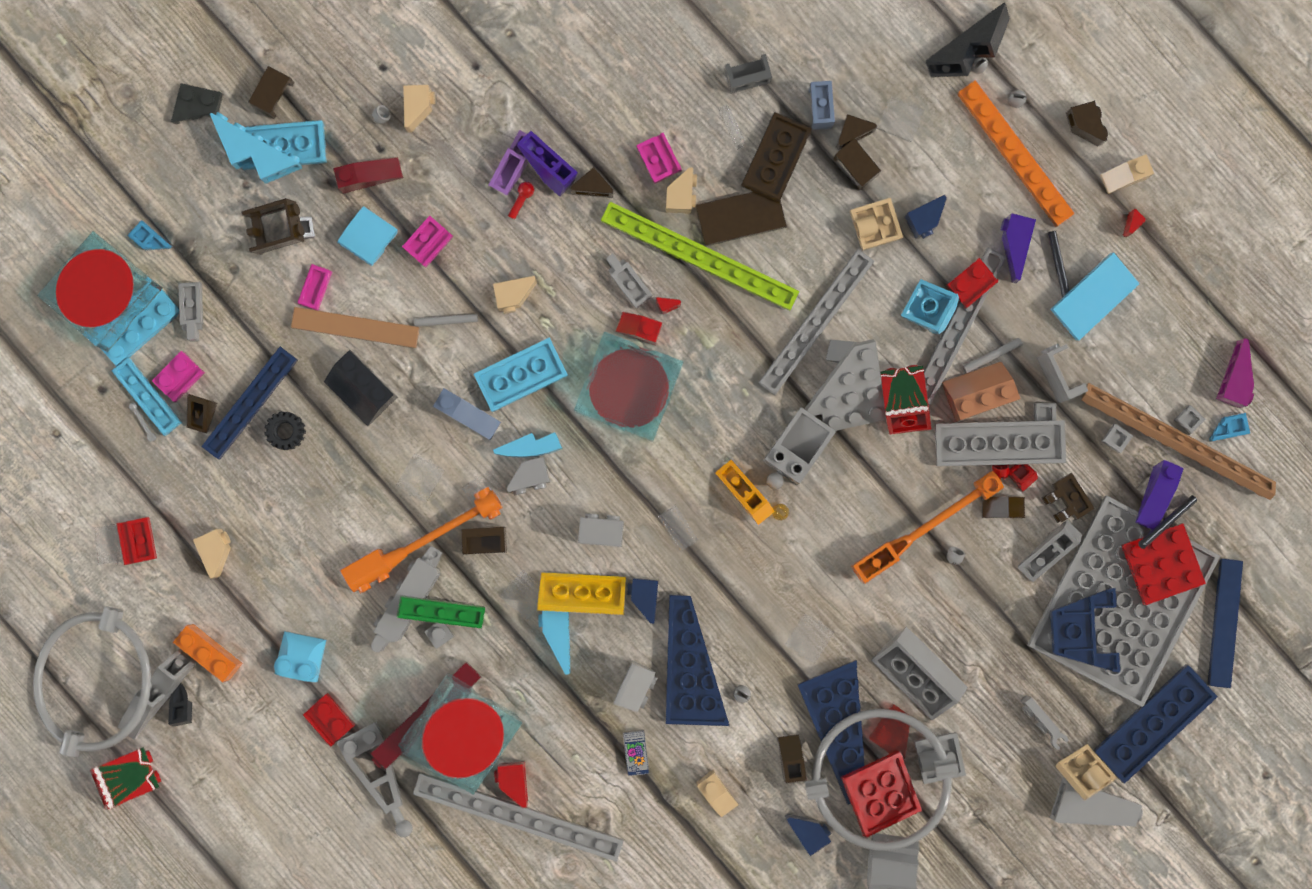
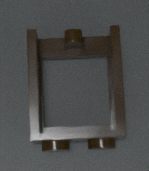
M285 198L241 211L242 216L251 218L252 227L246 229L247 235L255 238L256 242L255 247L249 248L250 253L262 255L265 252L304 242V228L300 223V208L296 201ZM285 210L291 236L266 243L261 217Z

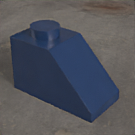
M946 195L934 199L905 215L904 218L915 239L919 237L926 239L934 234L933 230L939 224L947 200Z
M633 578V582H628L627 595H631V601L649 623L654 624L658 580Z
M792 814L785 815L787 822L809 856L831 843L828 837L831 835V832L825 823L821 825L816 819Z

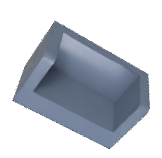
M832 81L811 82L809 86L813 119L811 128H813L812 130L832 129L835 123Z

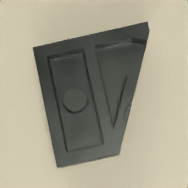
M180 83L171 122L173 124H180L181 121L197 120L203 116L209 117L210 113L216 115L220 110L223 94L219 91Z

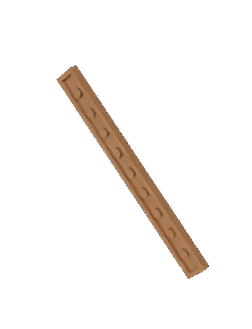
M1090 383L1086 385L1088 391L1083 393L1081 400L1087 405L1103 411L1106 415L1120 420L1126 426L1137 429L1145 436L1154 438L1164 446H1169L1181 455L1189 457L1200 465L1216 471L1219 475L1235 481L1238 485L1252 490L1258 496H1263L1269 500L1275 496V481Z

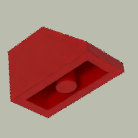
M622 312L616 332L656 345L662 328V322L642 315Z
M525 761L500 763L497 766V770H494L495 783H499V789L522 808H527L529 803Z

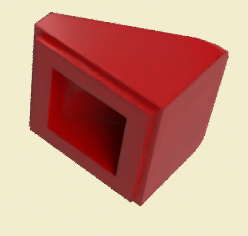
M1133 209L1128 214L1123 232L1124 237L1133 234L1146 220L1137 209Z
M656 297V303L663 315L681 307L679 299Z
M1015 464L1009 469L1008 476L1022 491H1025L1038 479L1037 472L1028 464Z

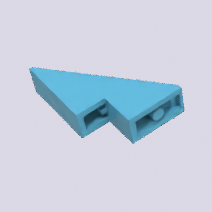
M219 112L216 115L210 113L229 161L236 169L254 163L260 179L265 184L302 169V166L299 164L301 159L291 153L287 156L281 152L282 148L274 143L270 145L264 143V138L254 132L252 135L245 132L246 128L236 122L232 125L227 122L228 118Z

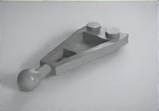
M377 722L338 741L337 744L348 765L386 814L391 811L397 823L395 827L397 835L408 837L412 833L413 827L408 820H404L399 809L403 803L392 764L385 769V776L372 782L354 759V757L380 745L385 740ZM389 781L394 802L391 804L387 803L376 788Z

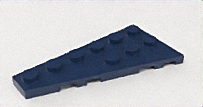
M669 595L666 724L730 726L692 598L687 595Z

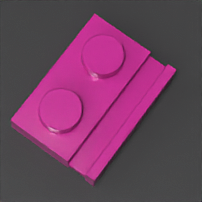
M664 132L636 145L654 184L682 171Z
M429 215L402 248L426 268L453 238V235Z
M180 351L152 382L176 403L205 372L185 352Z

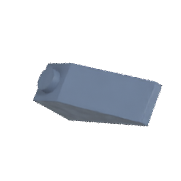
M443 388L433 407L489 440L492 439L501 423Z

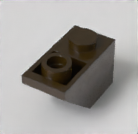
M1095 101L1071 107L1066 112L1073 134L1097 147L1107 141L1108 131L1102 124V112Z
M799 734L777 737L785 784L807 781Z

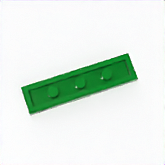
M400 595L397 618L482 629L485 607Z

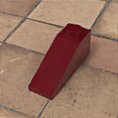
M398 157L356 162L333 168L338 189L343 194L404 178Z

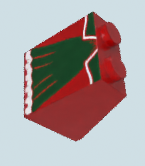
M910 365L907 368H889L885 371H880L889 435L932 429L923 365Z
M144 747L90 770L105 810H109L159 788L158 783L161 782L158 771H153L150 765L153 759L149 750L145 751Z

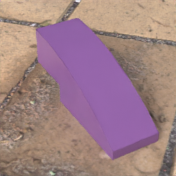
M521 130L518 131L511 147L505 152L489 183V186L505 195L509 194L529 163L516 146L527 134Z

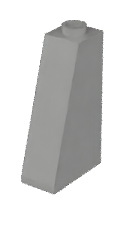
M1063 777L1050 818L1058 823L1136 826L1137 822L1142 818L1143 811L1141 809L1142 805L1102 790L1084 801Z

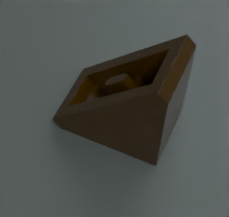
M847 114L836 145L837 150H841L853 139L859 141L875 133L877 129L876 123Z
M594 167L571 186L572 195L613 198L614 195L611 186Z
M189 394L187 396V428L207 434L218 403Z
M990 497L987 500L982 498V518H1025V497Z

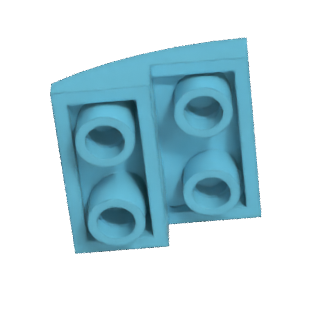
M363 206L340 236L338 244L370 266H373L384 253L385 247L397 235L398 229Z

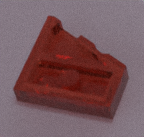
M892 704L889 708V710H895L907 714L899 707H897L895 704ZM882 718L868 738L889 754L894 751H900L905 761L910 725L895 719Z

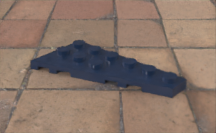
M857 660L797 684L821 742L837 723L861 711ZM862 721L856 722L841 731L826 751L827 758L847 805L851 804L841 777L864 766Z

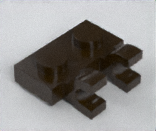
M1069 473L1052 485L1055 490L1042 497L1046 505L1052 504L1061 498L1067 507L1053 515L1057 523L1063 522L1071 516L1074 520H1078L1095 509L1073 473Z

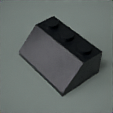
M351 350L334 364L324 380V383L367 426L398 398Z

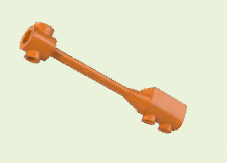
M990 471L974 482L976 488L974 491L915 531L890 542H885L851 565L856 576L863 584H866L900 561L899 557L919 537L980 496L987 500L1002 490L1004 486L999 477L993 471Z
M489 487L484 488L474 494V503L476 505L474 508L405 547L397 548L387 554H384L382 549H377L340 571L353 592L359 591L361 594L371 589L370 583L375 580L381 583L390 578L388 573L404 560L408 554L478 514H481L483 518L488 517L490 520L501 514L499 510L503 508L499 498L493 490L490 491Z

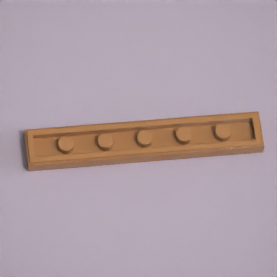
M294 307L291 328L415 349L420 330L419 327L299 307Z

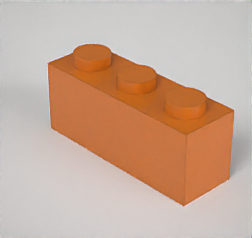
M195 624L186 625L173 641L175 645L222 682L229 681L243 664Z

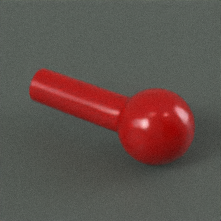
M522 182L518 187L519 195L508 214L514 220L525 200L534 194L535 189L530 182Z

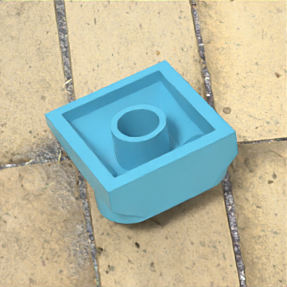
M920 279L901 317L928 329L931 333L940 334L945 330L957 308L959 296Z
M284 631L278 658L274 663V674L301 681L318 682L327 640Z

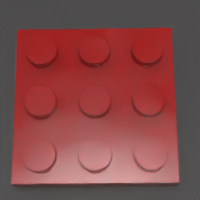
M1184 523L1167 528L1145 549L1140 548L1138 542L1144 537L1121 544L1143 605H1149L1206 584Z
M894 751L841 777L862 835L865 838L922 811L900 751Z

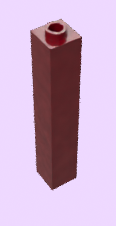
M466 662L371 753L373 756L372 761L379 768L384 767L387 769L424 733V729L432 715L445 704L462 697L481 678L480 674Z

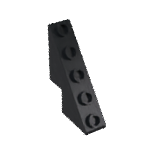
M1002 3L928 58L926 65L930 76H969L975 58H995L1010 20L1006 3Z

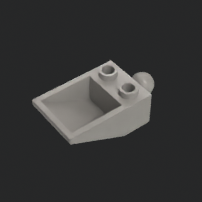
M801 407L763 460V462L777 471L767 477V485L771 489L781 488L784 483L783 476L797 485L800 484L836 431ZM777 453L783 454L782 461L776 459ZM795 465L801 467L799 473L794 472L793 468Z

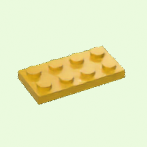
M541 572L537 610L624 615L626 577Z

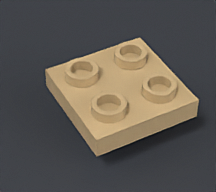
M891 198L850 210L862 251L903 238Z
M1088 744L1064 758L1055 766L1084 801L1114 782L1117 778Z

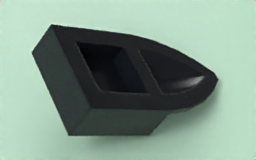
M182 683L178 685L170 696L168 725L172 727L192 723V702L188 701V695Z

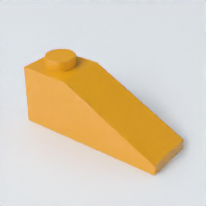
M732 460L715 472L758 525L775 512L767 499Z

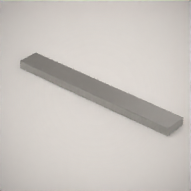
M988 247L981 260L996 278L1007 257ZM990 289L966 309L961 302L958 303L953 316L924 369L928 405H931Z
M857 249L758 384L773 395H776L875 262L873 259Z

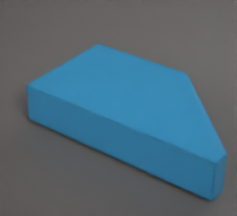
M142 220L127 235L143 250L171 249L172 247Z
M1246 413L1223 417L1210 436V442L1250 434Z

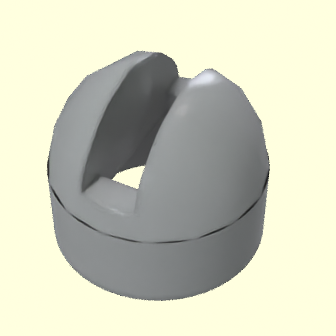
M975 58L971 70L977 74L983 73L988 66L987 59ZM982 60L983 63L976 67L975 64Z
M1021 90L1013 91L1008 98L1010 106L1013 108L1022 107L1026 102V94ZM1013 96H1019V97H1022L1023 99H1021V98H1013Z
M379 105L374 109L372 117L376 123L383 124L391 118V113L387 107Z
M952 546L947 552V560L951 564L954 562L955 565H958L963 561L966 554L962 549Z
M740 685L735 688L734 698L736 701L745 703L750 699L751 692L748 687ZM738 691H741L742 693L748 695L747 698L745 699L744 697L738 695Z

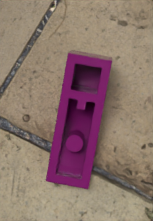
M1246 338L1236 342L1216 400L1237 408L1247 407L1254 398V393H1252L1254 379L1249 340Z

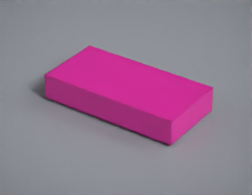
M311 264L297 303L318 311L333 272Z

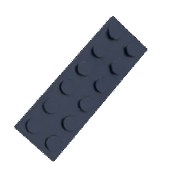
M1186 664L1145 702L1143 707L1140 706L1093 751L1114 775L1125 784L1218 696Z

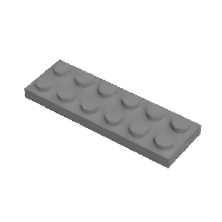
M1065 420L935 424L936 466L1066 463Z

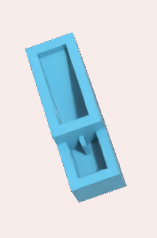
M554 432L538 440L531 433L493 451L494 454L500 456L526 458L551 454L563 448L557 434Z

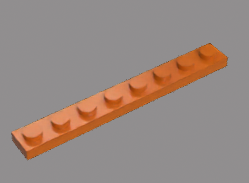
M973 81L959 91L957 94L1055 227L1075 214L977 81Z

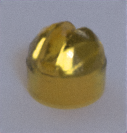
M777 504L773 507L775 512L772 516L776 520L781 521L788 517L789 509L786 505ZM778 507L786 514L784 517L776 510Z

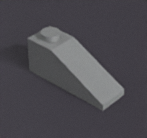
M1066 520L1018 568L1034 582L1080 543L1082 534Z

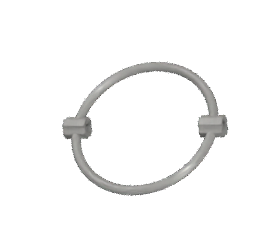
M104 607L103 613H84L68 619L52 632L39 653L33 677L35 704L47 730L62 743L59 750L62 755L78 757L80 751L93 752L110 748L125 739L137 726L144 714L151 689L149 658L138 635L128 624L122 621L123 610ZM88 621H100L98 627L103 631L117 633L118 629L121 630L135 647L142 670L141 695L133 716L117 734L109 739L95 743L83 742L85 736L78 731L66 730L64 734L54 724L46 709L42 689L44 666L55 642L71 627Z
M870 709L846 717L827 733L819 745L814 758L812 781H805L808 800L815 799L824 819L841 837L860 847L887 851L910 846L927 836L936 827L949 803L952 778L959 777L956 758L948 759L940 741L923 723L899 711ZM878 717L902 721L918 730L933 746L939 758L938 761H933L937 780L943 779L940 802L930 820L910 836L886 842L868 840L844 828L834 818L825 803L824 798L829 797L826 778L820 779L823 758L835 737L845 728L856 722Z

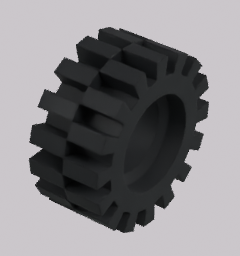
M281 411L278 414H273L272 418H268V424L264 427L266 428L264 434L267 436L266 440L271 443V446L281 450H293L296 446L301 445V440L304 441L305 439L303 437L306 434V430H304L305 424L295 414ZM283 423H289L293 428V433L288 439H282L278 435V427Z

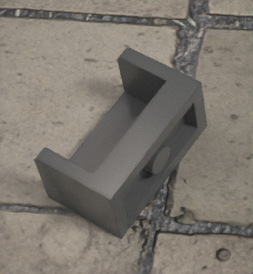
M766 54L761 55L760 60L730 67L729 63L725 64L724 71L731 94L771 83L772 74Z

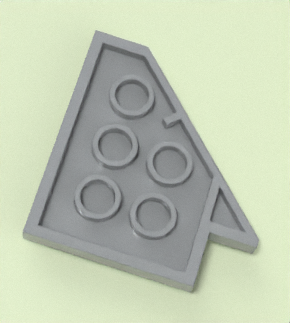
M871 339L853 343L806 406L805 410L813 416L821 414L822 422L835 431L886 420L876 341Z

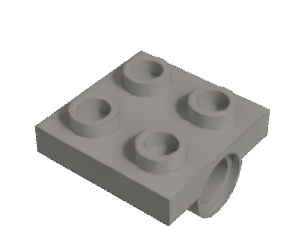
M953 732L936 736L944 748L948 759L956 758L959 777L966 776L957 733ZM926 738L914 740L923 784L942 781L943 779L937 780L933 761H938L939 758L933 746Z

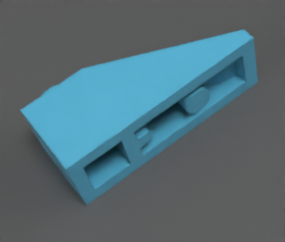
M542 611V614L538 615L539 627H543V634L565 675L570 674L569 612Z

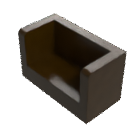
M268 66L248 103L254 109L275 119L277 115L273 111L287 85L293 86L294 81L291 77Z
M853 139L838 151L833 158L835 162L839 160L857 181L859 191L879 176L881 172L880 168L856 139Z
M506 527L461 529L463 555L507 552Z

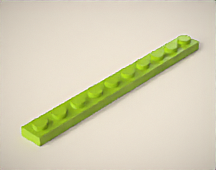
M609 202L602 216L601 222L788 311L791 310L800 292L612 202Z

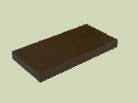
M774 112L741 187L779 203L813 128Z
M755 192L696 205L705 247L787 228L781 200L778 203Z

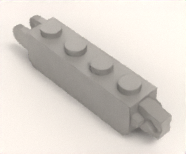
M431 546L422 558L413 559L407 570L409 573L406 578L402 577L397 584L396 589L398 591L394 597L391 596L386 602L385 607L387 610L384 615L380 614L374 622L376 628L373 632L377 635L371 645L373 652L379 653L385 649L389 642L392 643L402 639L413 620L397 618L400 595L426 599L440 576V570L437 566L443 552Z

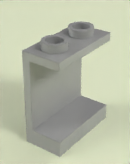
M1057 343L1041 351L1043 355L1038 357L1037 360L1057 402L1061 403L1087 392L1088 388L1085 383L1071 389L1068 388L1053 357L1054 354L1067 349L1068 346L1066 344L1060 347Z

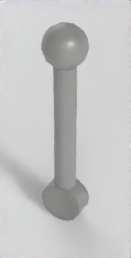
M130 403L129 409L135 413L148 434L147 439L155 441L157 436L151 433L137 410V404Z

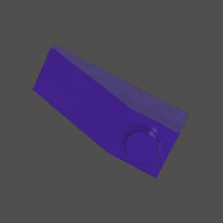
M532 131L517 143L516 146L542 181L559 197L574 184L578 172Z
M1013 213L1007 219H1003L1000 230L1003 231L1002 241L1011 282L1016 284L1022 277L1036 219Z
M1166 460L1153 466L1135 523L1151 530L1160 524L1178 488L1184 468Z

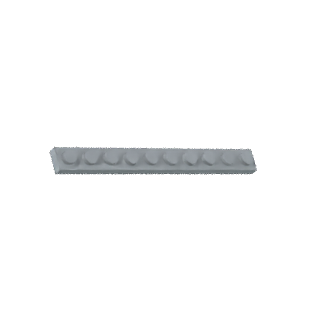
M424 773L419 774L413 795L616 862L624 839L530 808H522L518 804Z

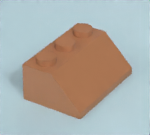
M1002 362L942 382L955 422L1021 399L1014 379Z

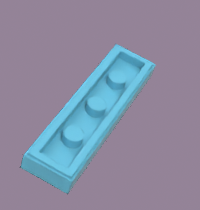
M126 358L112 370L113 374L163 436H167L182 423L130 358Z

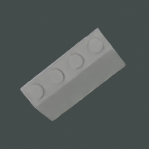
M907 627L896 634L871 660L931 720H934L957 704L968 688Z

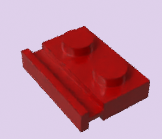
M979 258L948 283L946 287L951 292L958 294V301L966 309L998 283L999 280L994 277L990 269Z
M149 517L116 523L124 565L157 559Z
M328 693L303 714L330 747L355 726Z

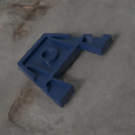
M1116 588L1103 590L1050 611L1053 654L1117 673L1120 672L1118 652L1097 653L1094 614L1095 608H1117Z

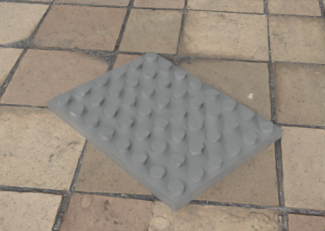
M1104 496L1027 646L1143 707L1206 586L1220 555L1190 540L1206 584L1149 605H1143L1121 544L1144 537L1152 530L1135 523L1138 516L1137 511L1109 496ZM1116 588L1117 608H1095L1094 614L1097 653L1118 652L1120 672L1117 673L1053 654L1050 611L1103 590Z

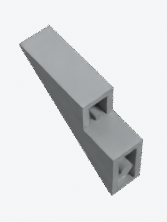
M178 649L158 666L153 674L150 695L144 714L137 726L128 735L133 740L137 738L197 663L182 649ZM141 690L133 697L118 725L119 729L122 730L133 716L140 699Z

